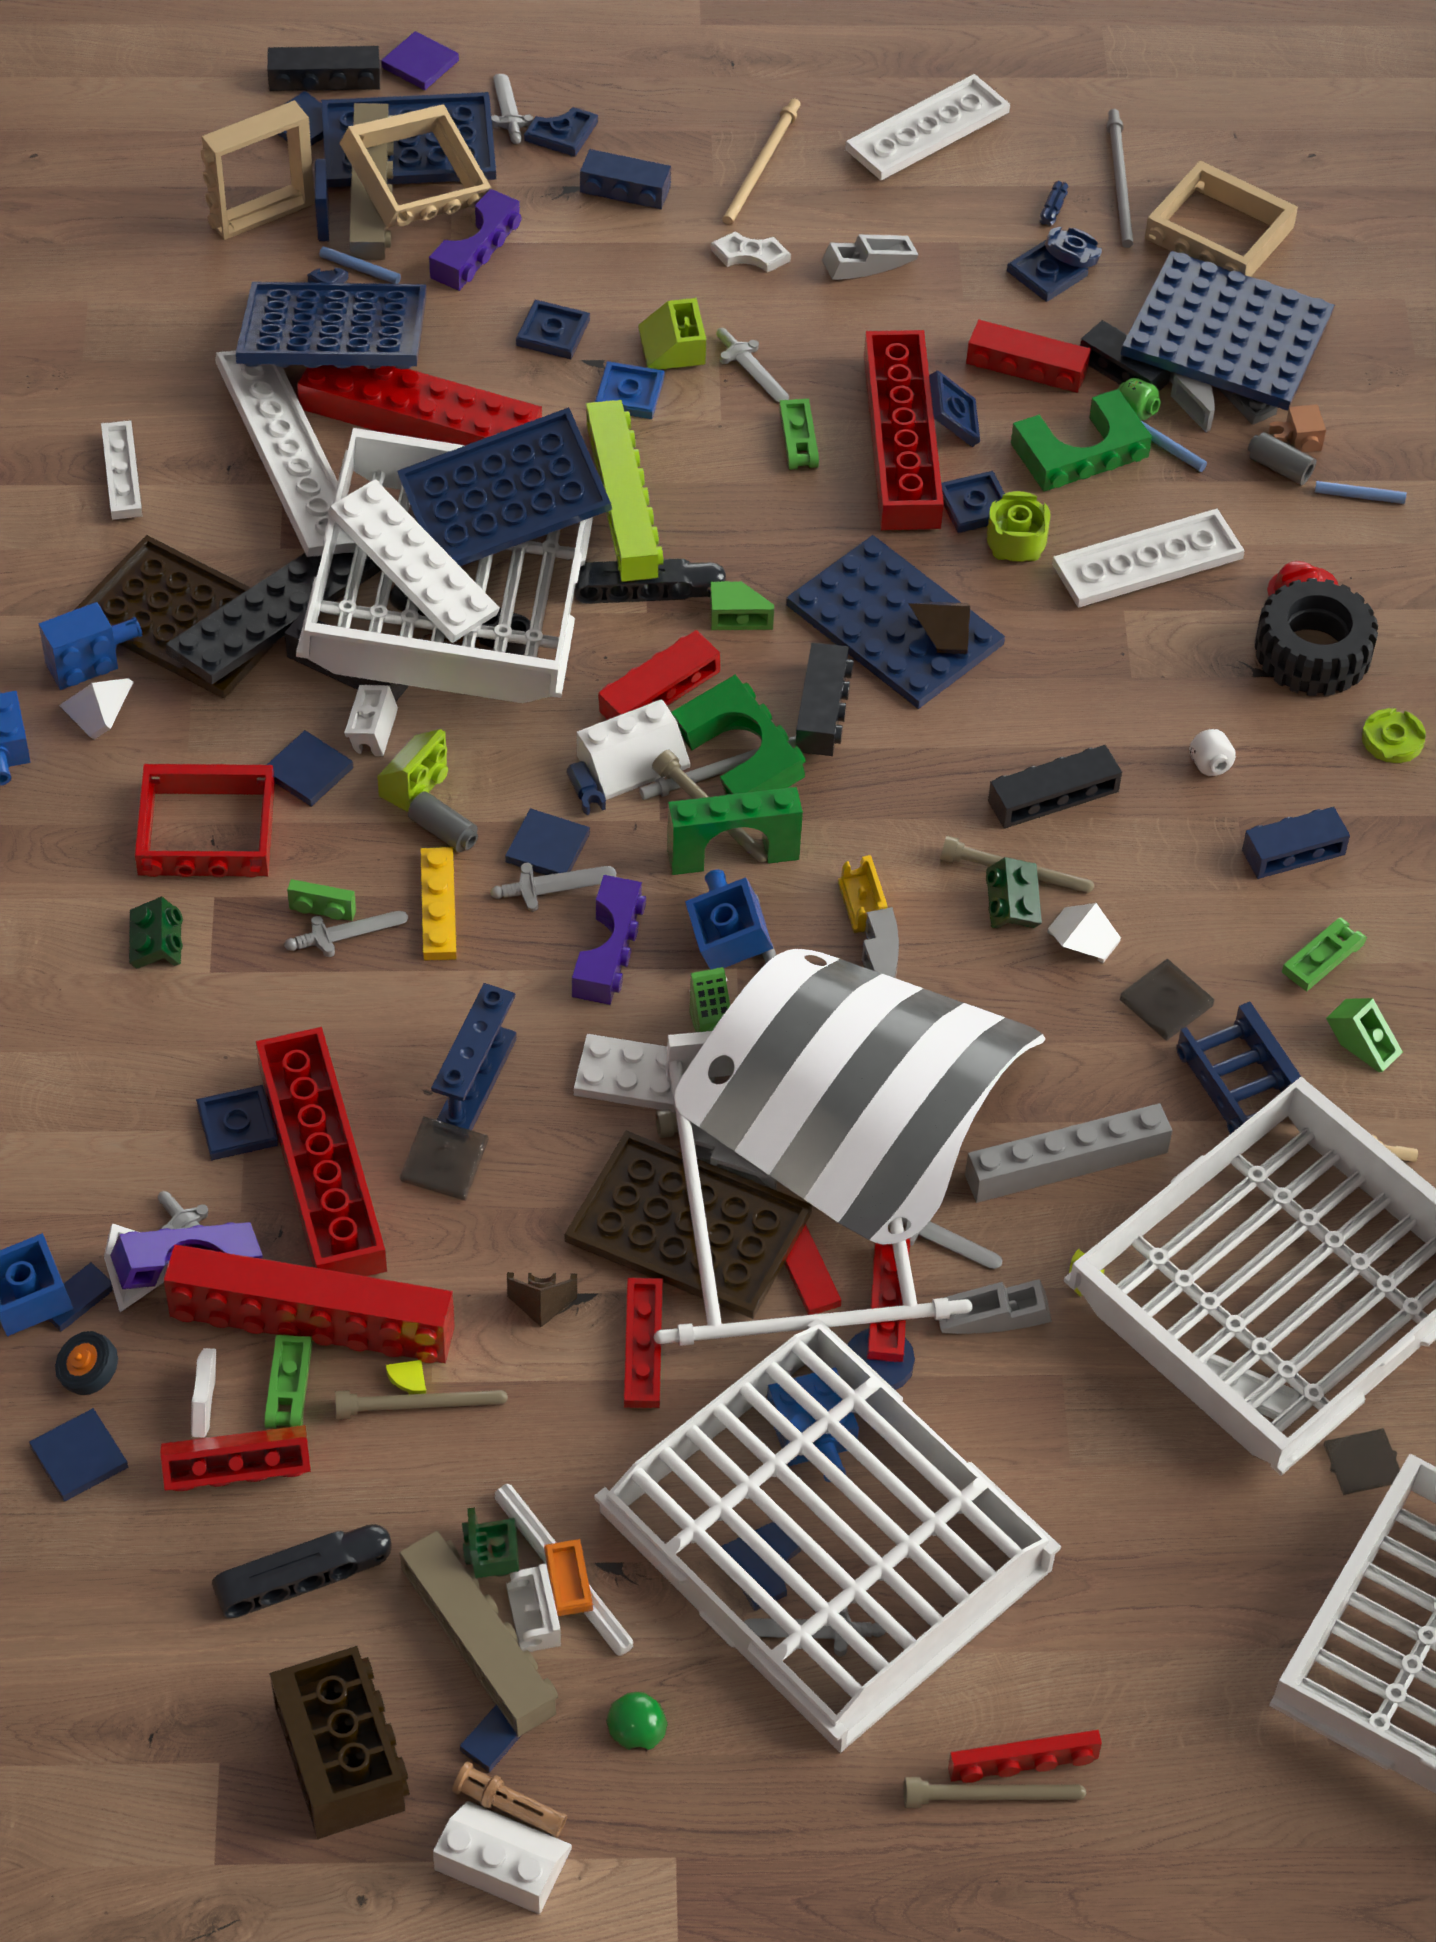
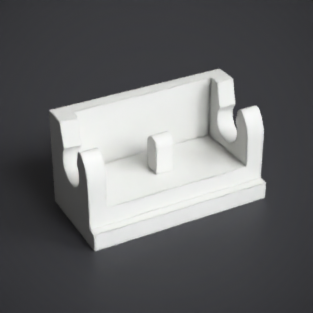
M359 685L344 732L345 736L349 737L353 749L361 754L363 749L362 744H367L371 747V752L374 756L384 755L398 710L390 686Z
M546 1563L540 1564L539 1567L511 1573V1582L506 1583L519 1647L523 1652L525 1650L532 1652L561 1646V1629Z

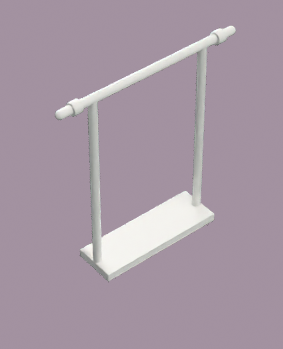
M712 1031L668 1035L666 1076L667 1081H671L673 1098L675 1096V1089L683 1074ZM719 1056L711 1063L708 1076H731L734 1072L733 1060L728 1056ZM675 1104L707 1325L693 1327L692 1323L679 1324L675 1329L658 1330L654 1334L656 1343H679V1346L694 1345V1341L807 1330V1325L817 1317L827 1327L926 1317H934L935 1320L949 1319L950 1315L965 1314L972 1310V1303L967 1299L948 1301V1298L933 1299L932 1303L917 1304L906 1240L892 1244L903 1306L722 1324L691 1121L679 1113ZM902 1217L893 1219L889 1223L891 1234L904 1232Z

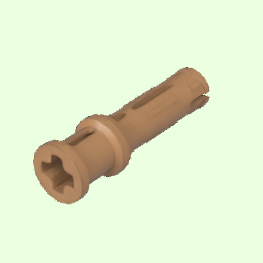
M468 1761L464 1763L452 1788L453 1793L459 1795L462 1792L480 1801L481 1806L486 1809H492L495 1806L522 1821L552 1834L556 1838L563 1830L568 1817L564 1813L562 1814L505 1786L501 1777L497 1775L490 1777L474 1769L473 1763Z

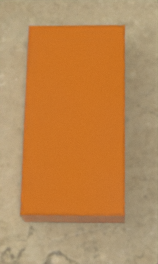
M580 1539L544 1545L546 1564L557 1615L564 1616L593 1611V1602Z

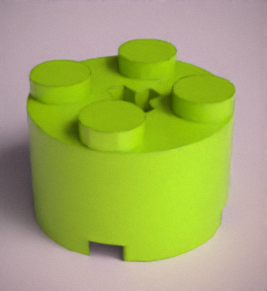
M1014 491L1004 494L1002 499L997 502L995 500L992 503L989 512L987 543L996 559L1036 561L1040 558L1047 544L1051 516L1049 507L1045 502L1042 505L1037 501V496L1028 492Z

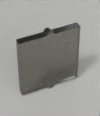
M1384 1428L1324 1442L1331 1462L1330 1471L1335 1473L1343 1495L1392 1485L1400 1471L1396 1460L1397 1452L1392 1450Z

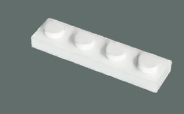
M130 420L102 423L112 520L143 517L132 422Z

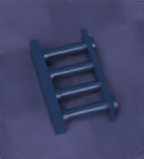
M483 983L431 1087L432 1092L448 1097L434 1124V1134L466 1144L517 1040L516 1031L501 1027L515 999V992Z
M1250 1001L1239 1005L1233 1026L1198 1040L1194 1039L1187 1027L1180 1030L1178 1044L1176 1045L1177 1054L1183 1063L1187 1062L1227 1122L1230 1134L1256 1114L1246 1116L1237 1102L1271 1088L1278 1089L1282 1093L1297 1079L1302 1077ZM1236 1038L1244 1039L1251 1048V1050L1213 1066L1204 1054V1051ZM1253 1063L1261 1064L1268 1073L1265 1077L1230 1091L1220 1078Z

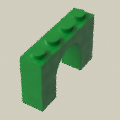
M1119 389L1092 397L1089 419L1104 440L1091 447H1073L1061 442L1054 436L1040 414L1013 423L1011 445L1043 492L1060 488L1066 484L1087 479L1093 475L1108 470L1111 471L1117 467L1149 457L1152 436Z
M736 674L671 712L677 721L681 736L690 749L694 750L726 731L746 730L752 732L762 740L761 745L755 755L749 760L720 776L724 794L731 795L788 788L806 777L803 764L806 763L805 757L797 746L792 748L784 728L780 724L775 726L771 721L773 718L764 703L758 704L752 687L748 682L743 684Z
M797 787L668 802L667 853L672 875L703 872L705 848L708 842L716 835L734 828H753L762 832L768 864L800 860L803 811Z

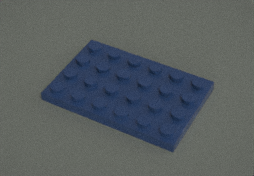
M489 92L322 100L324 153L328 187H348L352 183V165L343 151L340 142L348 127L354 125V103L388 104L389 116L444 104L486 179H497ZM433 132L394 141V156H388V161H393V179H388L387 184L460 181Z
M569 407L397 471L417 523L459 566L612 510L610 499Z
M874 535L787 596L786 606L836 645L849 646L848 654L917 709L921 708L1003 646L1005 642V636L970 610L968 654L936 653L935 645L908 603L961 602Z

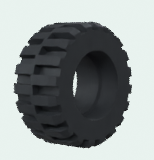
M1308 578L1306 582H1301V580L1289 583V587L1284 585L1275 590V594L1270 595L1265 601L1264 607H1262L1254 646L1257 660L1260 665H1263L1262 669L1269 677L1273 675L1274 681L1282 687L1284 685L1290 687L1289 690L1292 692H1307V696H1316L1317 693L1329 696L1335 694L1337 690L1341 693L1350 689L1351 684L1353 686L1358 684L1370 668L1378 636V622L1376 617L1373 616L1374 611L1368 603L1364 604L1365 599L1359 593H1352L1350 587L1344 584L1339 586L1334 584L1332 580L1325 579V582L1317 581V578ZM1317 630L1332 636L1338 642L1328 645L1314 644L1301 639L1294 632Z

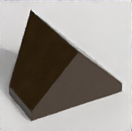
M908 603L935 645L936 653L968 654L970 605L968 603Z
M507 1272V1297L540 1327L544 1326L577 1298V1273H570V1280L557 1284L556 1273H553L548 1278H537L532 1273H528L527 1284L514 1279V1272Z

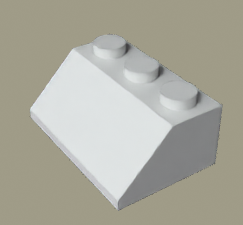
M662 699L577 731V757L580 761H584L587 764L598 790L604 794L606 800L661 778L652 769V764L665 750H671L679 758L681 770L690 768V760L677 721Z
M467 1801L449 1819L433 1851L434 1868L440 1873L540 1915L572 1849V1845Z

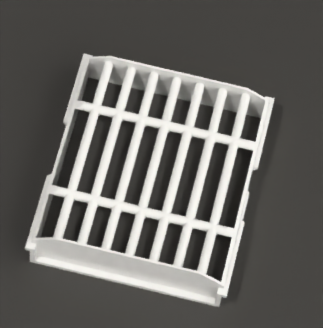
M353 428L348 450H345L333 504L348 495L354 471L369 481L376 479L383 487L400 489L398 503L408 512L410 504L397 471L465 445ZM329 516L323 538L325 546L317 577L314 578L296 657L307 658L338 675L518 703H526L547 697L561 698L575 617L570 615L580 566L585 565L593 517L580 522L576 548L560 546L558 544L559 529L547 534L546 541L543 543L527 541L506 549L513 552L499 623L495 627L478 626L464 635L462 646L443 643L445 635L427 616L418 614V607L409 598L406 609L403 612L387 610L392 580L383 571L375 604L371 608L357 606L356 599L367 556L357 544L343 601L338 603L323 600L340 526ZM525 553L543 555L530 628L524 632L512 630L511 622ZM493 554L479 560L475 582L485 593ZM555 557L573 559L559 637L543 635L542 633ZM319 612L340 615L338 625L318 624ZM352 617L371 620L369 631L350 629ZM383 622L402 625L400 636L381 633ZM414 627L433 630L431 641L412 638ZM476 637L494 639L493 651L474 648ZM507 643L526 644L524 656L506 653ZM538 648L557 649L555 660L537 658Z
M1300 1077L1205 1156L1202 1155L1174 1177L1171 1180V1184L1074 1262L1072 1271L1064 1277V1282L1073 1290L1078 1288L1102 1321L1252 1455L1270 1463L1271 1467L1282 1476L1365 1402L1364 1396L1418 1348L1421 1346L1428 1347L1436 1340V1309L1429 1315L1422 1310L1436 1298V1279L1415 1298H1408L1396 1288L1436 1253V1189L1304 1078ZM1287 1116H1289L1300 1132L1260 1166H1253L1241 1156L1242 1153ZM1307 1144L1322 1155L1319 1160L1285 1188H1279L1267 1178ZM1230 1163L1246 1177L1163 1247L1155 1248L1142 1237ZM1333 1165L1348 1177L1311 1209H1304L1293 1200V1198ZM1255 1187H1258L1271 1198L1270 1201L1187 1270H1180L1169 1261L1172 1256ZM1358 1187L1373 1198L1368 1205L1337 1231H1329L1319 1222L1323 1216ZM1283 1208L1297 1220L1212 1293L1205 1292L1194 1283L1280 1209ZM1384 1208L1399 1220L1396 1225L1363 1253H1355L1344 1243ZM1307 1230L1322 1242V1244L1238 1315H1231L1220 1305ZM1410 1230L1425 1242L1422 1247L1388 1276H1382L1370 1266ZM1132 1245L1147 1260L1115 1285L1101 1270ZM1334 1252L1348 1264L1347 1267L1264 1338H1257L1246 1328L1249 1323L1331 1253ZM1159 1269L1172 1282L1141 1308L1127 1294L1154 1271ZM1359 1274L1374 1286L1371 1291L1290 1361H1283L1272 1351L1278 1343ZM1184 1291L1197 1305L1166 1330L1152 1317ZM1384 1297L1388 1298L1400 1309L1399 1312L1316 1384L1308 1383L1298 1374L1304 1366ZM1210 1314L1223 1328L1192 1353L1178 1339L1206 1315ZM1411 1319L1418 1324L1331 1401L1324 1397L1327 1392ZM1235 1336L1249 1350L1218 1376L1204 1362ZM1261 1359L1276 1373L1246 1399H1243L1230 1385ZM1287 1382L1302 1396L1270 1423L1256 1408ZM1311 1406L1319 1410L1290 1437L1287 1438L1282 1433Z
M818 1317L807 1325V1330L790 1338L637 1460L610 1491L604 1487L594 1495V1499L600 1504V1512L699 1611V1615L731 1647H735L840 1753L1050 1573L1055 1554L1061 1549V1546L981 1470L972 1462L967 1463L903 1403V1397ZM806 1364L843 1400L827 1411L791 1375ZM836 1367L839 1376L831 1368ZM778 1383L816 1422L801 1433L765 1398L768 1385ZM752 1406L790 1442L777 1454H774L738 1419ZM850 1412L859 1414L938 1489L949 1502L934 1513L839 1421ZM727 1428L763 1465L747 1476L711 1439ZM824 1433L831 1434L923 1523L911 1534L907 1535L836 1467L813 1442ZM699 1449L737 1485L722 1498L684 1462ZM797 1455H804L876 1524L896 1546L881 1558L786 1464ZM671 1471L710 1507L695 1520L657 1484ZM770 1477H778L870 1568L854 1580L759 1486ZM644 1493L682 1529L666 1544L628 1507ZM743 1499H751L843 1591L827 1603L732 1508ZM957 1513L964 1514L1010 1558L998 1571L991 1568L946 1525ZM716 1521H724L816 1613L800 1626L705 1530ZM931 1535L938 1536L985 1582L969 1594L919 1545ZM689 1543H696L789 1636L771 1650L676 1554ZM904 1558H911L958 1605L942 1617L893 1567ZM878 1580H884L931 1626L917 1640L866 1592ZM857 1603L904 1651L890 1663L886 1661L839 1614L849 1604ZM823 1626H830L877 1674L861 1686L812 1636ZM796 1649H803L851 1697V1700L837 1715L783 1662Z
M1409 1454L1279 1679L1274 1697L1269 1706L1385 1770L1392 1769L1436 1794V1748L1390 1723L1393 1714L1399 1706L1436 1727V1709L1406 1693L1414 1677L1436 1689V1672L1422 1663L1429 1649L1436 1651V1598L1372 1564L1378 1551L1382 1549L1436 1578V1561L1388 1536L1394 1523L1397 1521L1436 1542V1525L1403 1508L1411 1491L1436 1503V1467ZM1364 1576L1432 1612L1427 1624L1421 1627L1357 1593L1356 1590ZM1349 1604L1416 1640L1410 1654L1405 1656L1340 1621L1339 1619L1347 1605ZM1331 1633L1400 1669L1394 1683L1389 1685L1323 1649ZM1315 1661L1384 1698L1379 1710L1373 1714L1307 1678Z

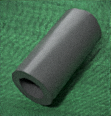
M1265 432L1259 436L1255 435L1248 446L1250 459L1300 485H1304L1309 480L1316 466V458Z
M426 791L420 793L411 803L408 810V818L450 847H453L457 852H462L465 849L469 850L477 842V825Z

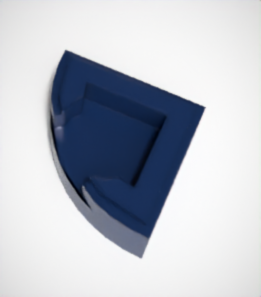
M340 268L326 271L316 269L307 274L309 283H344L349 279L348 271Z

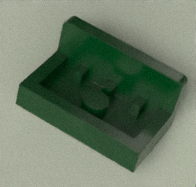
M1004 857L986 869V884L988 887V911L991 927L998 929L1007 923L1035 928L1042 924L1037 864Z
M161 896L130 909L129 963L136 969L163 958L173 966L181 964V950L183 948L181 924L183 917L180 910Z
M475 1507L467 1508L468 1522H462L465 1542L463 1543L465 1564H473L475 1579L489 1576L501 1577L509 1573L519 1572L515 1519L511 1518L478 1524Z

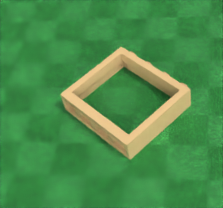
M295 100L202 136L203 149L200 153L205 164L203 178L208 190L205 198L210 208V214L207 218L212 229L215 228L224 240L315 204L309 117ZM287 130L291 185L227 210L221 156Z
M444 104L349 126L340 142L343 151L387 228L397 225L400 227L406 226L412 221L420 219L424 221L430 220L436 215L444 213L450 215L468 207L473 209L487 191L491 189L490 184ZM433 132L465 189L398 205L366 148Z
M1199 161L1148 217L1145 239L1169 251L1185 253L1189 257L1212 262L1229 271H1239L1251 277L1294 228L1298 207L1203 161ZM1197 190L1270 225V227L1244 256H1241L1169 221V219L1192 193Z

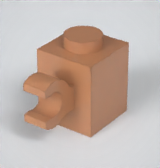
M1318 404L1289 407L1286 422L1275 421L1270 423L1268 432L1269 434H1274L1273 437L1285 443L1289 440L1290 446L1302 452L1322 451L1326 428Z

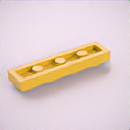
M453 847L421 848L424 961L457 959Z

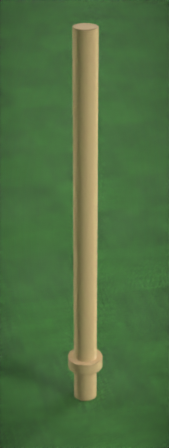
M791 99L787 107L781 110L778 123L722 218L725 224H733L789 124L793 123L797 118L796 112L800 107L799 100Z

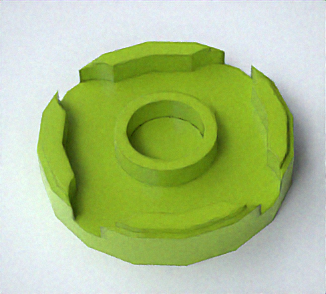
M1395 708L1377 710L1368 716L1362 730V742L1367 751L1375 758L1389 763H1403L1413 760L1421 753L1425 744L1426 730L1422 722L1412 713L1404 711V713L1396 712Z

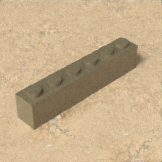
M354 103V125L392 117L389 116L388 104ZM394 141L366 148L386 184L388 179H393V161H388V156H394ZM352 167L350 256L358 259L385 260V249L391 248V231H386V225ZM387 184L389 190L393 194L392 184Z
M437 1530L400 1551L403 1573L494 1704H497L516 1732L517 1737L555 1716V1699L558 1698V1694L554 1685L548 1678L543 1680L536 1671L538 1670V1665L533 1655L528 1650L523 1652L517 1644V1634L509 1622L502 1623L497 1615L499 1611L492 1597L489 1594L483 1596L478 1588V1579H475L472 1569L470 1567L464 1569L459 1562L460 1555L451 1540L445 1542Z

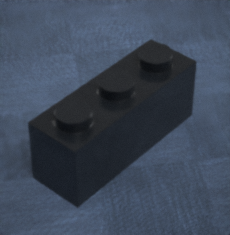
M1100 321L1081 338L1080 346L1091 349L1088 366L1119 385L1131 378H1137L1153 384L1159 392L1169 383L1171 371L1120 355L1127 334L1107 322Z

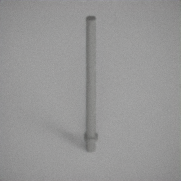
M1111 109L1108 112L1109 121L1106 127L1111 138L1122 246L1129 248L1133 246V235L1121 135L1123 122L1120 120L1119 111Z
M796 736L789 738L788 742L792 748L795 747ZM759 748L686 772L685 774L696 783L726 773L749 760ZM661 777L656 779L655 783L639 788L641 798L645 800L657 795L667 796L669 791L681 787L672 778L664 779Z

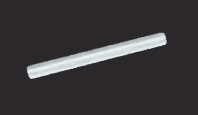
M510 1484L503 1485L495 1491V1500L510 1519H515L516 1527L544 1563H546L544 1545L553 1544L556 1541ZM589 1585L593 1611L583 1613L616 1655L622 1656L632 1649L633 1639Z

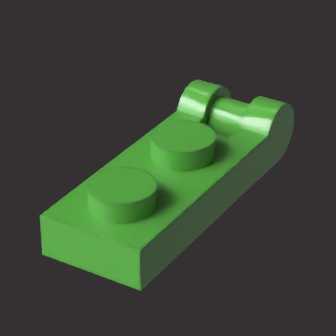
M809 399L780 400L779 411L788 470L798 469V466L818 468L819 455ZM797 451H807V453L797 454Z
M1340 917L1283 965L1282 973L1307 992L1351 953L1357 952L1364 945L1367 937L1360 931L1354 932L1349 928V923Z
M276 1335L265 1412V1429H277V1426L294 1427L303 1425L312 1337ZM279 1405H292L291 1412L278 1411Z

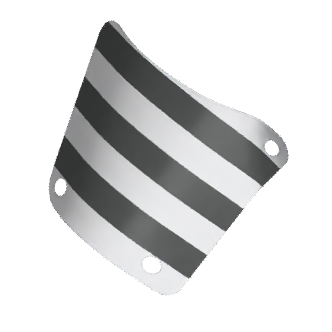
M792 949L772 958L737 996L683 1074L675 1089V1104L683 1117L841 1225L875 1243L882 1245L894 1244L911 1238L920 1232L935 1215L946 1193L961 1144L990 1090L1002 1073L1018 1056L1029 1048L1043 1043L1045 1037L1036 1029L845 960L817 951ZM806 955L820 957L827 962V965H814L804 957ZM719 1056H728L734 1062V1072L731 1078L723 1084L712 1083L708 1076L711 1063ZM903 1217L911 1222V1227L905 1232L891 1234L888 1231V1225L893 1219Z

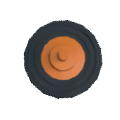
M84 1331L74 1335L62 1346L57 1355L55 1363L56 1377L67 1390L78 1395H91L106 1386L116 1372L118 1364L117 1349L106 1336L95 1331Z

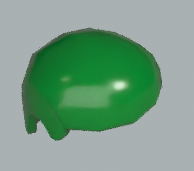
M629 1692L621 1696L611 1704L606 1719L610 1736L628 1750L634 1747H643L647 1750L653 1749L665 1737L668 1725L665 1713L659 1702L643 1692Z

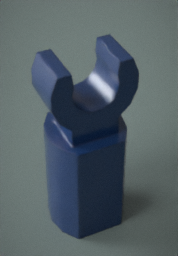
M584 761L570 764L566 773L578 798L582 800L583 813L590 815L591 803L599 804L602 811L606 810V798L602 792L598 791L597 784L587 764Z

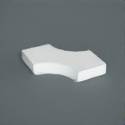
M733 232L711 243V251L727 267L735 264H751L762 268L768 273L791 261V254L774 237L755 240Z
M204 1348L197 1358L196 1381L191 1401L192 1437L205 1438L210 1428L211 1403L216 1380V1349Z

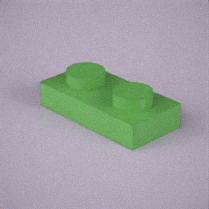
M290 880L287 888L289 909L297 910L301 913L324 915L336 920L353 921L356 913L354 891L299 880Z

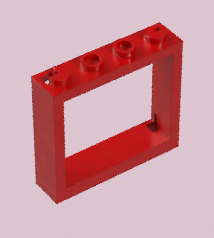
M144 764L135 848L138 875L150 877L246 876L250 878L268 876L275 792L273 765ZM155 794L263 795L259 851H150Z

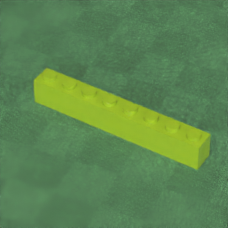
M622 400L586 403V427L595 467L612 505V510L607 511L606 515L621 581L658 578V565H663V550L661 546L656 547L659 544L657 526H651L654 525L653 508L647 507L649 505L648 488H642L645 485L643 468H638L640 467L639 450L633 449L636 443L634 430H629L631 429L629 411L624 412Z

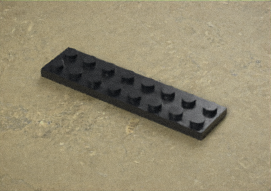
M355 552L333 554L323 600L335 602L345 595ZM303 553L166 643V654L209 684H214L285 636L286 630L301 613L306 614L314 578L317 577L322 555L307 557ZM368 555L366 556L360 585L381 571L379 566Z

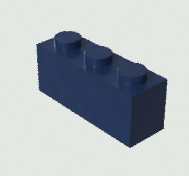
M589 149L580 170V193L661 210L671 188L670 165Z
M1335 807L1323 810L1316 809L1308 814L1293 818L1287 817L1279 822L1264 826L1258 825L1250 830H1246L1242 852L1257 879L1343 856L1346 854L1350 834Z

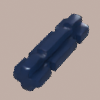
M1056 181L1053 184L1052 191H1050L1044 205L1045 208L1042 209L1040 214L1041 218L1039 221L1042 225L1052 226L1055 223L1056 216H1058L1064 202L1063 199L1066 198L1068 193L1067 189L1069 186L1066 182Z

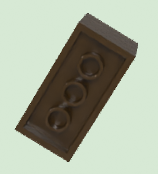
M358 1646L269 1673L275 1710L317 1839L404 1812V1797L410 1795L406 1781L408 1779L407 1770L403 1758L397 1756L395 1749L397 1742L391 1723L386 1724L384 1712H386L380 1691H375L372 1680L374 1679L370 1660L368 1657L361 1658Z

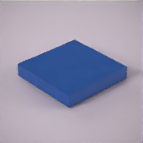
M607 361L595 402L622 400L624 412L629 411L630 416L653 419L665 371Z

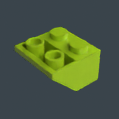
M697 298L667 301L638 325L647 368L668 369L706 365V335Z
M437 729L415 735L377 776L379 797L408 812L411 803L420 793L424 791L429 793L437 783H442L448 773L445 731Z

